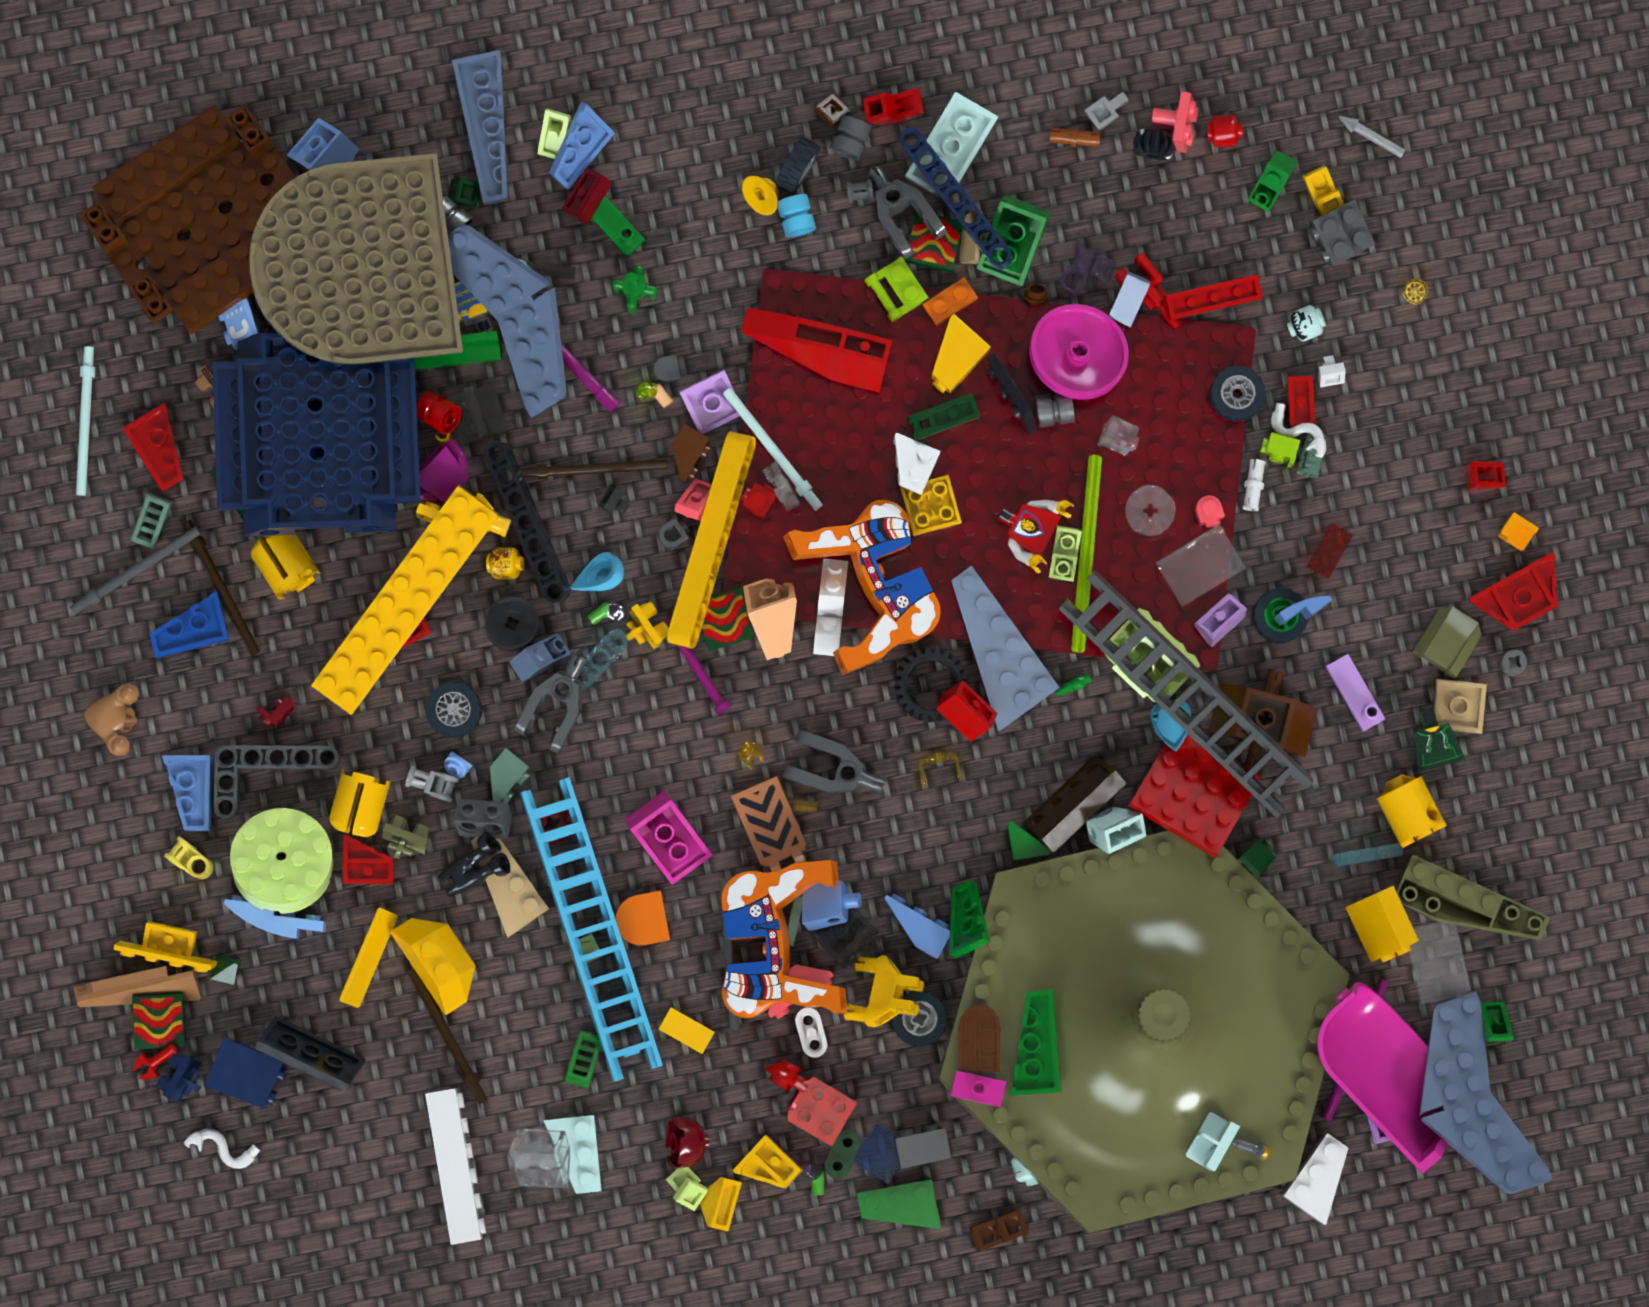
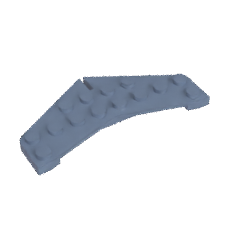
M460 226L448 233L452 272L498 321L524 406L530 417L533 418L562 400L566 395L555 288L548 290L538 297L536 293L552 284L549 280L471 226Z
M1477 992L1438 1004L1432 1012L1419 1115L1440 1108L1442 1111L1423 1117L1421 1121L1505 1193L1514 1194L1550 1182L1552 1177L1548 1167L1490 1091L1482 1008Z

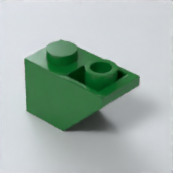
M1276 150L1250 194L1248 201L1269 212L1298 162Z

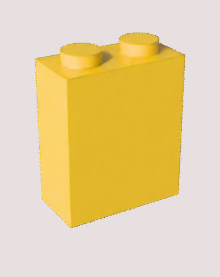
M1394 886L1345 907L1371 962L1380 958L1382 963L1396 957L1394 952L1398 956L1412 950L1410 945L1419 941Z

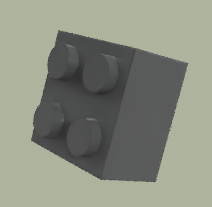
M936 1124L922 1127V1133L914 1134V1130L897 1132L898 1138H893L898 1168L903 1169L951 1159L945 1128L939 1129V1125Z

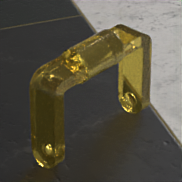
M944 752L930 754V758L921 759L918 763L923 788L927 787L923 764L946 762L947 759L954 758L958 780H962L959 759L955 753L944 754Z

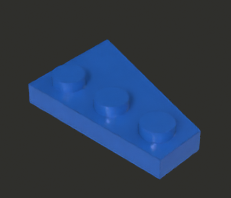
M217 591L150 633L156 659L230 640Z

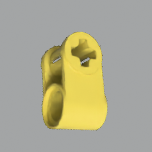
M180 836L177 837V843L171 851L164 855L165 858L177 867L198 879H206L213 872L212 862ZM198 861H204L206 865L205 870L197 874L194 870L195 864Z

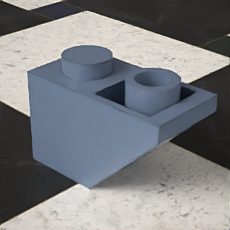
M556 633L525 648L509 663L523 683L546 671L571 653L559 634Z

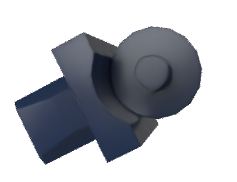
M173 1054L169 1061V1066L176 1069L173 1077L170 1078L167 1075H163L157 1083V1087L164 1092L163 1096L180 1102L183 1095L188 1097L192 1088L200 1091L201 1086L196 1083L200 1074L196 1071L201 1062L187 1055Z

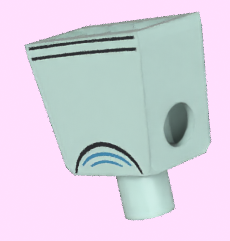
M1110 807L1098 814H1094L1086 821L1090 842L1108 854L1146 837L1143 813Z

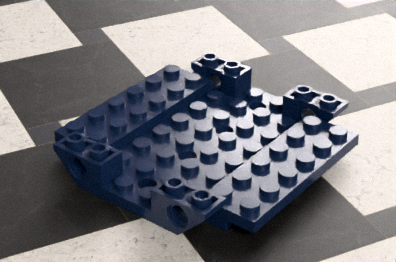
M261 333L238 341L237 361L212 362L218 511L245 510L243 511L245 537L295 535V530L322 528H346V533L397 531L396 507L393 504L421 503L414 358L365 364H339L321 359L316 363H311L307 361L306 353L288 343L278 333ZM319 400L323 405L319 411H311L308 408L309 402ZM315 448H320L325 454L322 459L314 460L310 457V452ZM322 497L326 500V505L321 509H316L312 506L313 499Z

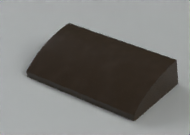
M1094 755L1022 824L1054 853L1127 783L1115 769Z

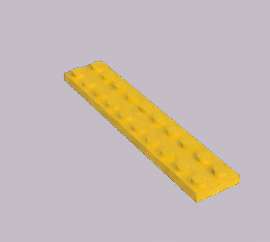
M458 485L311 686L352 715L493 525L499 514Z

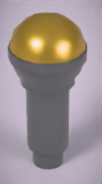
M1235 1138L1232 1146H1235L1237 1149L1252 1153L1258 1160H1266L1271 1154V1148L1266 1143L1254 1144Z

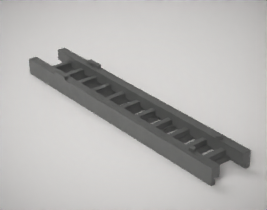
M1094 570L1087 580L1102 594L1083 613L1068 598L1060 605L1059 610L1278 818L1285 810V806L1271 793L1273 791L1276 792L1287 781L1286 778L1289 775H1292L1305 789L1313 784V778ZM1110 601L1119 612L1100 630L1091 619ZM1128 618L1138 629L1118 647L1109 637ZM1147 636L1156 647L1136 665L1127 654ZM1165 654L1175 665L1155 683L1145 672ZM1182 670L1194 682L1174 701L1163 688ZM1200 687L1212 700L1192 718L1180 706ZM1219 705L1230 717L1210 735L1198 723ZM1236 722L1248 735L1228 753L1217 740ZM1255 740L1267 752L1246 770L1235 758ZM1273 757L1284 770L1265 788L1253 775Z

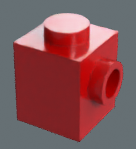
M755 483L752 488L748 486L741 497L744 501L743 508L765 521L777 501V495L774 494L775 489L765 483H762L761 486Z

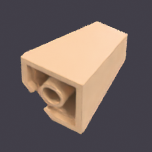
M766 578L743 586L747 614L766 659L780 658L790 653L797 603L793 584L785 582L783 585L775 584L773 579Z

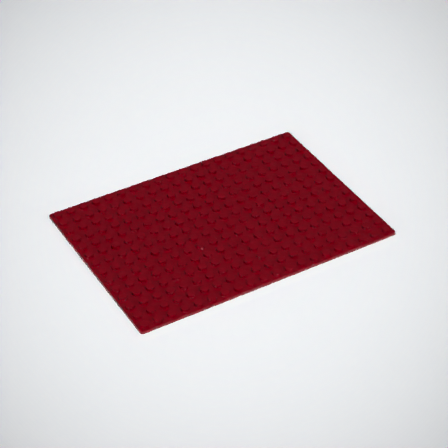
M765 269L763 271L758 310L799 317L892 340V347L880 393L831 381L754 340L746 408L801 478L809 482L812 486V492L823 506L815 511L804 496L801 497L795 490L796 486L744 421L743 434L754 436L756 438V446L741 497L748 486L752 488L755 483L760 486L762 483H765L775 489L774 494L777 495V501L764 521L743 508L744 501L740 498L730 532L723 592L766 578L773 579L775 584L783 585L785 582L792 583L797 600L795 620L816 623L823 558L848 561L842 626L870 629L879 617V614L868 600L859 583L851 555L793 560L783 536L793 530L813 532L824 527L853 524L862 511L870 503L877 500L894 502L906 512L900 490L902 486L898 485V468L896 467L895 460L896 447L893 442L895 434L899 433L914 440L912 435L914 430L912 425L908 424L907 417L972 393L981 415L980 418L918 441L940 451L928 480L949 475L962 523L914 537L910 527L911 544L907 548L876 560L877 564H881L884 569V581L917 568H922L940 605L938 624L926 636L970 642L951 580L972 566L1031 649L1107 658L1105 653L1087 636L1085 651L1082 653L1073 652L1071 650L1073 622L1059 610L1060 605L1067 598L1075 605L1080 545L1074 582L1049 578L1057 527L1042 554V558L1047 564L1045 565L1043 562L1037 564L1036 567L1041 572L1036 573L1030 566L1015 558L1008 546L1009 539L1006 538L1011 527L998 521L1004 507L1018 514L1022 504H1027L1030 501L1053 500L1060 502L1067 500L1074 504V507L1069 506L1065 510V512L1071 514V517L1066 518L1058 514L1061 516L1058 525L1082 529L1088 458L1090 455H1099L1102 457L1092 573L1096 570L1136 610L1141 608L1149 611L1154 621L1160 622L1171 636L1180 643H1183L1188 653L1196 656L1200 664L1198 669L1208 671L1217 669L1221 640L1211 647L1194 624L1226 596L1246 421H1226L1222 416H1218L1215 413V409L1211 406L1209 394L1214 378L1225 368L1238 365L1241 367L1247 366L1248 369L1252 370L1256 330L1253 327L1178 318L1182 324L1174 330L1163 316L1137 313L1131 327L1115 321L1126 338L1129 350L1127 368L1118 384L1108 393L1097 398L1072 399L1074 423L1060 424L1058 421H1055L1053 426L1040 428L1036 413L1035 395L1049 393L1051 397H1054L1056 392L1040 380L1032 367L1029 356L1030 338L1037 323L1045 314L1065 304L1045 302L1041 305H1032L1024 299L976 294L978 299L955 315L990 345L991 348L989 353L955 390L949 394L946 391L944 393L940 392L932 384L934 381L932 373L950 318L936 326L924 309V303H922L899 319L891 322L887 317L888 312L871 286L868 287L864 280L775 269ZM880 282L896 308L903 306L889 283ZM922 287L929 298L928 300L943 291L941 289ZM1098 309V310H1100V311L1106 313L1108 316H1109V314H1110V312H1111V310H1107V309ZM993 353L997 355L1032 410L1037 431L1029 436L1020 420H1017L1012 413L1009 401L1004 400L998 390V387H1000L996 380L992 381L986 371V368L989 367L986 357ZM1239 389L1233 391V396L1235 398H1240L1242 396V394L1239 392ZM928 419L921 421L924 429L931 427ZM1210 495L1216 497L1221 502L1225 517L1220 520L1221 524L1206 528V524L1199 526L1195 507L1202 497ZM1092 584L1089 606L1102 594ZM1109 601L1091 620L1101 630L1119 610ZM1128 618L1111 634L1109 639L1121 628Z

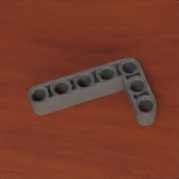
M221 746L215 753L214 811L219 817L226 820L233 819L238 815L240 810V770H333L340 764V754L331 746ZM226 751H232L234 754V759L230 764L222 762V755ZM252 751H257L259 754V760L255 764L247 762V755ZM277 751H281L284 754V760L276 765L272 762V755ZM306 751L309 754V761L301 765L297 762V756L300 752ZM328 751L333 752L335 756L334 761L328 765L322 762L323 754ZM226 776L233 778V785L229 789H223L221 786V781ZM225 801H231L233 810L229 814H223L221 812V805Z

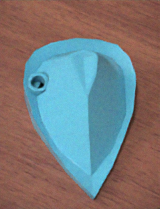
M610 552L601 553L589 562L570 588L579 591H604L612 589L623 580V564L617 556Z
M1184 702L1180 707L1191 716L1189 705ZM1156 704L1151 710L1153 728L1156 734L1176 752L1185 740L1188 732L1163 708Z

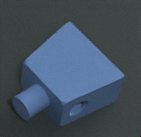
M838 880L839 887L831 888L823 884L812 886L803 893L802 924L809 931L846 923L848 921V909L861 907L860 893H849L848 887L840 880Z

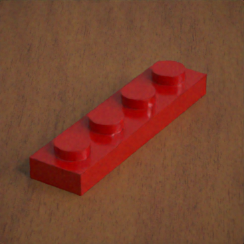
M1257 274L1164 295L1163 299L1168 320H1173L1260 300L1263 297Z

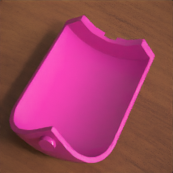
M1356 982L1351 988L1345 987L1336 995L1335 998L1338 1001L1330 1009L1321 1025L1318 1035V1051L1321 1062L1332 1079L1423 1174L1442 1158L1445 1149L1449 1145L1421 1121L1423 1117L1441 1112L1442 1109L1419 1115L1428 1045L1378 993L1367 985Z

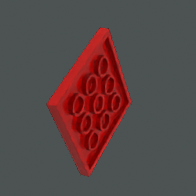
M1188 733L1176 752L1166 743L1164 744L1128 807L1143 813V816L1216 858L1252 794ZM1258 774L1253 775L1260 782L1262 777Z

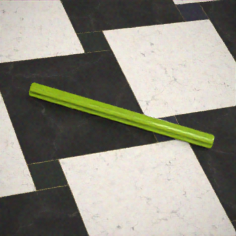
M1090 455L1088 458L1075 606L1082 613L1089 607L1091 583L1087 578L1092 574L1102 465V457L1099 455ZM1073 623L1071 650L1082 653L1085 651L1086 635Z

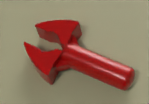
M170 1044L152 1058L147 1057L146 1053H142L137 1058L133 1071L138 1070L143 1065H150L148 1072L139 1077V1079H153L160 1076L157 1071L158 1065L177 1052L176 1046Z

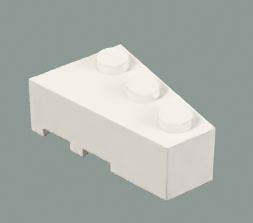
M1324 1133L1299 1168L1296 1180L1291 1181L1281 1195L1322 1225H1326L1348 1147L1330 1134Z

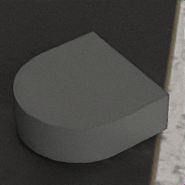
M677 355L661 357L656 361L654 373L660 381L673 382L681 380Z

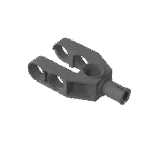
M881 166L875 167L876 173L873 168L869 171L868 176L878 188L876 200L880 225L904 260L915 254V251L911 249L904 237L901 228L898 229L891 217L901 213L906 207L912 206L935 240L947 234L942 222L921 191L898 179L890 181ZM893 196L900 197L895 202L889 201V199Z
M574 651L564 671H558L533 690L514 729L515 732L525 737L527 736L548 694L558 701L565 702L568 711L561 724L556 728V735L548 749L558 754L564 747L582 711V682L578 676L588 658L584 655L579 658L580 653ZM560 682H564L569 686V693L567 695L559 692L558 685Z
M798 730L795 742L813 747L817 751L821 750L831 753L842 760L837 768L834 780H829L789 765L785 766L782 774L783 778L826 794L856 791L860 786L876 791L879 794L882 793L883 787L874 783L884 786L886 778L865 772L864 765L845 745L803 730ZM846 767H851L855 771V776L851 780H844L841 777V772Z

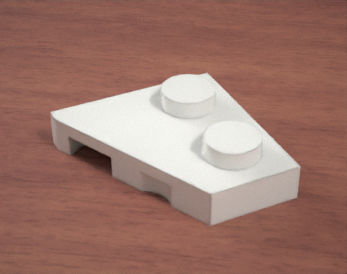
M896 433L893 442L896 447L895 460L896 467L898 468V485L922 495L940 451Z

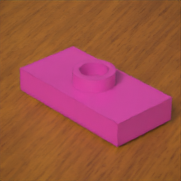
M956 1071L951 1097L1001 1107L1006 1081Z

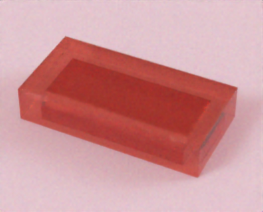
M1330 523L1306 567L1329 579L1353 535Z

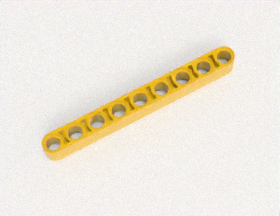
M732 431L726 436L668 629V643L693 649L698 642L755 451L756 438L754 436Z

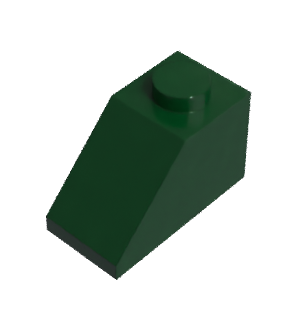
M1258 839L1237 861L1256 878L1276 858L1272 854L1275 850L1265 840L1261 842Z

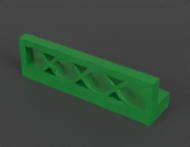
M497 331L461 335L462 353L414 358L415 371L502 360L499 334Z

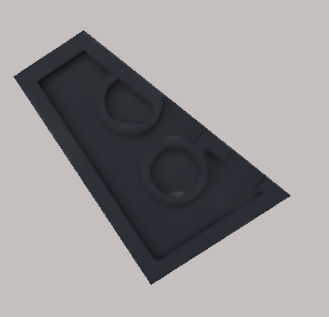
M995 353L986 357L989 365L986 371L992 381L996 380L1000 386L998 390L1003 399L1009 401L1010 409L1015 418L1020 420L1028 436L1035 433L1037 428L1032 410Z

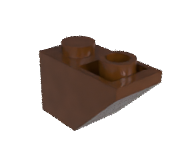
M685 424L682 425L671 446L681 482L686 485L688 480L693 481L700 469L697 467V464L701 458L706 459L712 446L709 445V437Z

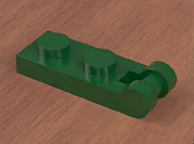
M970 393L913 414L906 419L908 424L913 427L914 433L912 435L914 440L920 441L978 419L981 415L973 394ZM928 419L931 427L924 429L921 421Z

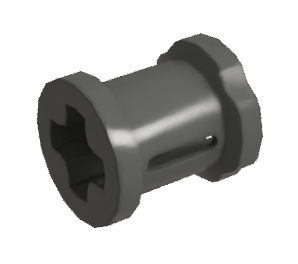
M871 179L859 183L846 181L849 204L855 200L869 199V201H874ZM855 190H866V192L854 193Z

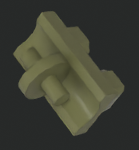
M395 815L389 824L385 823L382 839L389 841L388 848L396 851L394 856L396 859H400L402 854L412 856L413 851L425 854L429 828L416 824L413 833L404 830L407 820Z

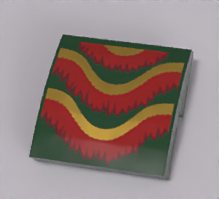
M915 211L908 242L911 249L915 251V254L904 261L953 273L963 228L956 219L938 216L947 234L935 240Z
M743 586L711 596L702 625V632L708 651L746 641L757 636L747 614Z
M183 992L132 995L135 1049L166 1048L170 1044L176 1047L186 1046Z

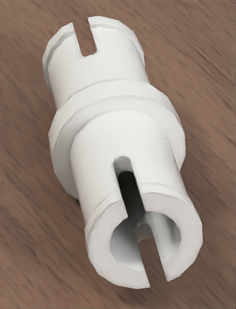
M1250 459L1248 479L1244 482L1246 492L1243 509L1259 511L1260 493L1264 489L1262 480L1266 462L1256 459L1255 462L1254 459Z

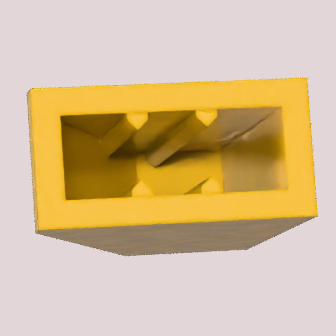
M955 314L950 317L932 373V379L934 380L932 384L940 392L944 393L946 391L949 394L955 390L989 353L991 348Z

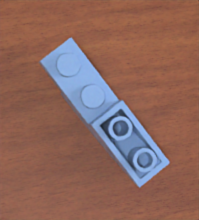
M232 895V900L225 899L224 902L233 913L246 922L280 936L299 939L300 929L325 932L327 922L320 921L321 916L306 914L305 919L295 918L296 913H285L277 916V911L261 910L247 902L243 896Z

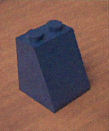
M224 1038L204 1086L267 1109L268 1105H273L278 1093L275 1091V1087L278 1081H283L288 1068L284 1067V1062L272 1056H267L263 1052L235 1040Z

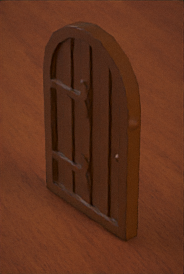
M971 1006L961 1016L958 1028L959 1071L1000 1072L1001 1028L999 1017L988 1006Z

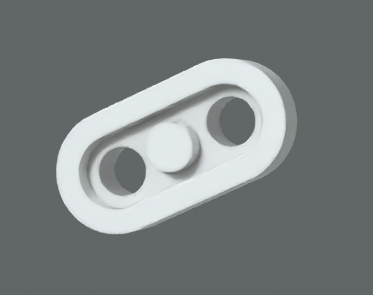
M803 1008L797 1013L795 1019L803 1051L810 1057H820L827 1049V1040L820 1015L813 1008ZM805 1016L813 1018L811 1025L804 1024L803 1018ZM812 1040H817L820 1043L817 1050L810 1048Z

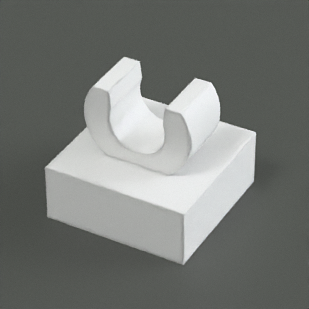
M1334 356L1323 357L1324 363L1323 366L1319 367L1318 372L1320 388L1345 383L1346 371L1344 363L1335 364Z

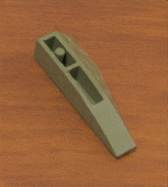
M1410 855L1406 858L1395 886V890L1404 907L1437 922L1541 941L1551 918L1415 855Z

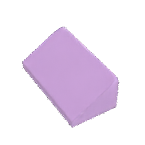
M1228 593L1201 617L1194 626L1205 641L1213 647L1245 618L1247 608Z

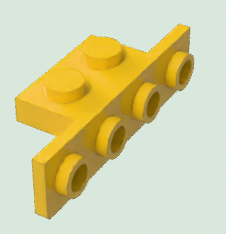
M150 921L146 923L142 945L120 940L114 944L113 950L120 951V955L135 957L136 954L145 956L144 959L150 962H159V960L169 961V965L174 967L188 965L192 966L193 970L197 972H208V970L217 966V961L193 956L197 931Z

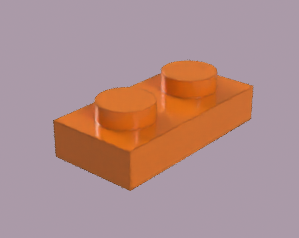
M965 277L925 302L923 307L934 324L938 326L953 314L976 301L978 297Z

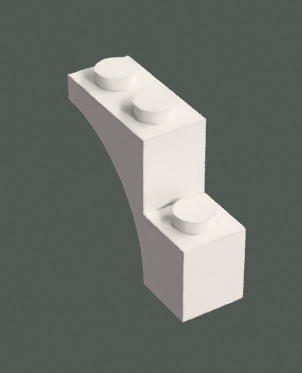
M823 558L813 654L834 656L833 652L839 648L848 561Z

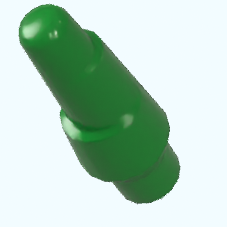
M1088 673L1077 675L1057 689L1055 693L1057 696H1061L1074 690L1082 689L1092 681Z

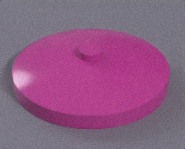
M1069 304L1051 310L1037 323L1029 343L1030 361L1040 380L1054 392L1072 399H1092L1108 393L1118 384L1128 364V344L1121 328L1106 313L1087 305Z

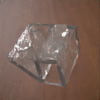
M517 1129L509 1152L519 1186L567 1189L569 1186L570 1146L566 1131Z

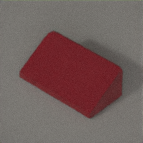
M586 168L561 211L584 224H588L611 187V181L604 175Z

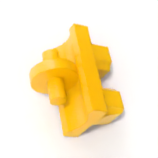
M652 602L643 604L640 607L638 604L631 607L632 610L629 613L638 627H636L633 620L628 622L626 625L631 632L626 635L628 641L635 638L639 645L646 642L641 634L643 633L653 650L660 646L662 640L667 637L668 626L663 621L652 627L649 619L658 613Z

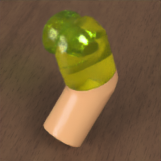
M644 382L636 389V396L639 399L644 400L648 397H654L663 408L668 407L673 402L672 398L660 384Z

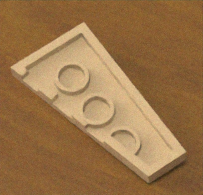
M478 837L471 840L474 850L478 848ZM496 839L501 845V850L480 861L479 864L480 866L485 865L492 857L499 853H504L508 857L511 867L510 873L503 877L496 876L495 874L487 877L486 882L507 938H509L545 913L549 908L502 840Z

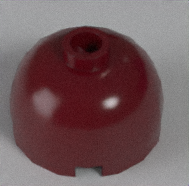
M672 1117L673 1121L668 1122L665 1136V1148H671V1156H667L668 1163L672 1168L691 1167L701 1160L705 1150L709 1148V1137L705 1135L702 1126L697 1121L687 1117Z

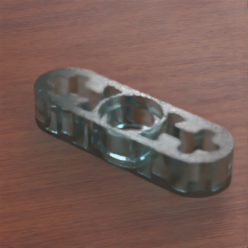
M619 629L610 631L586 656L588 659L585 664L589 662L590 666L598 671V673L594 675L591 671L587 676L588 683L582 682V689L591 687L625 651L629 643L625 632ZM612 636H623L621 640L623 645L621 647L616 645L611 650L615 655L611 657L610 653L602 648V646L606 644L609 648L613 643ZM602 652L607 656V662L604 666L599 667L593 663V656L596 653ZM583 666L581 673L584 674L589 668Z
M1397 843L1333 854L1331 858L1333 867H1340L1404 856L1405 852L1404 848H1401L1400 844Z

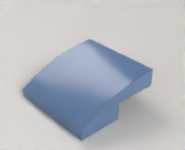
M1319 596L1300 601L1278 613L1274 619L1281 626L1301 612L1307 620L1325 607L1332 599L1330 596Z

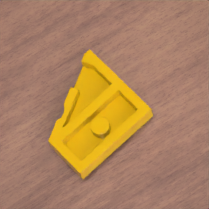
M764 1135L732 1171L736 1174L767 1182L781 1188H787L803 1169L768 1135Z

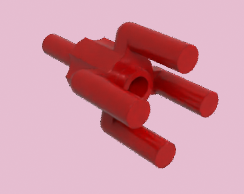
M1142 252L1135 258L1134 263L1145 275L1144 279L1151 281L1142 302L1149 311L1157 308L1175 330L1182 323L1178 319L1168 320L1163 296L1168 294L1160 285L1163 277ZM1124 267L1115 276V279L1121 286L1128 274Z

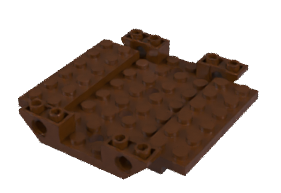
M243 104L225 116V118L218 107L213 105L93 185L92 189L101 201L80 213V216L110 258L152 324L175 311L188 332L193 334L254 293L249 275V248L255 225L271 198L289 181L295 179L296 176L290 170L246 104ZM274 177L272 184L268 186L262 185L265 178ZM225 205H233L230 212L226 214L221 213ZM183 233H191L187 241H180V236ZM149 260V265L145 269H138L141 261Z

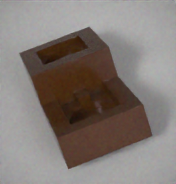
M1020 1209L969 1228L978 1252L1029 1233Z

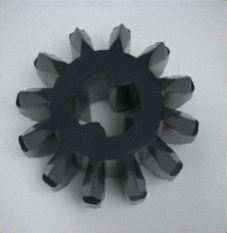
M1143 128L1136 131L1133 151L1137 156L1149 158L1150 160L1170 159L1173 157V152H1175V145L1172 140L1173 134L1159 129Z

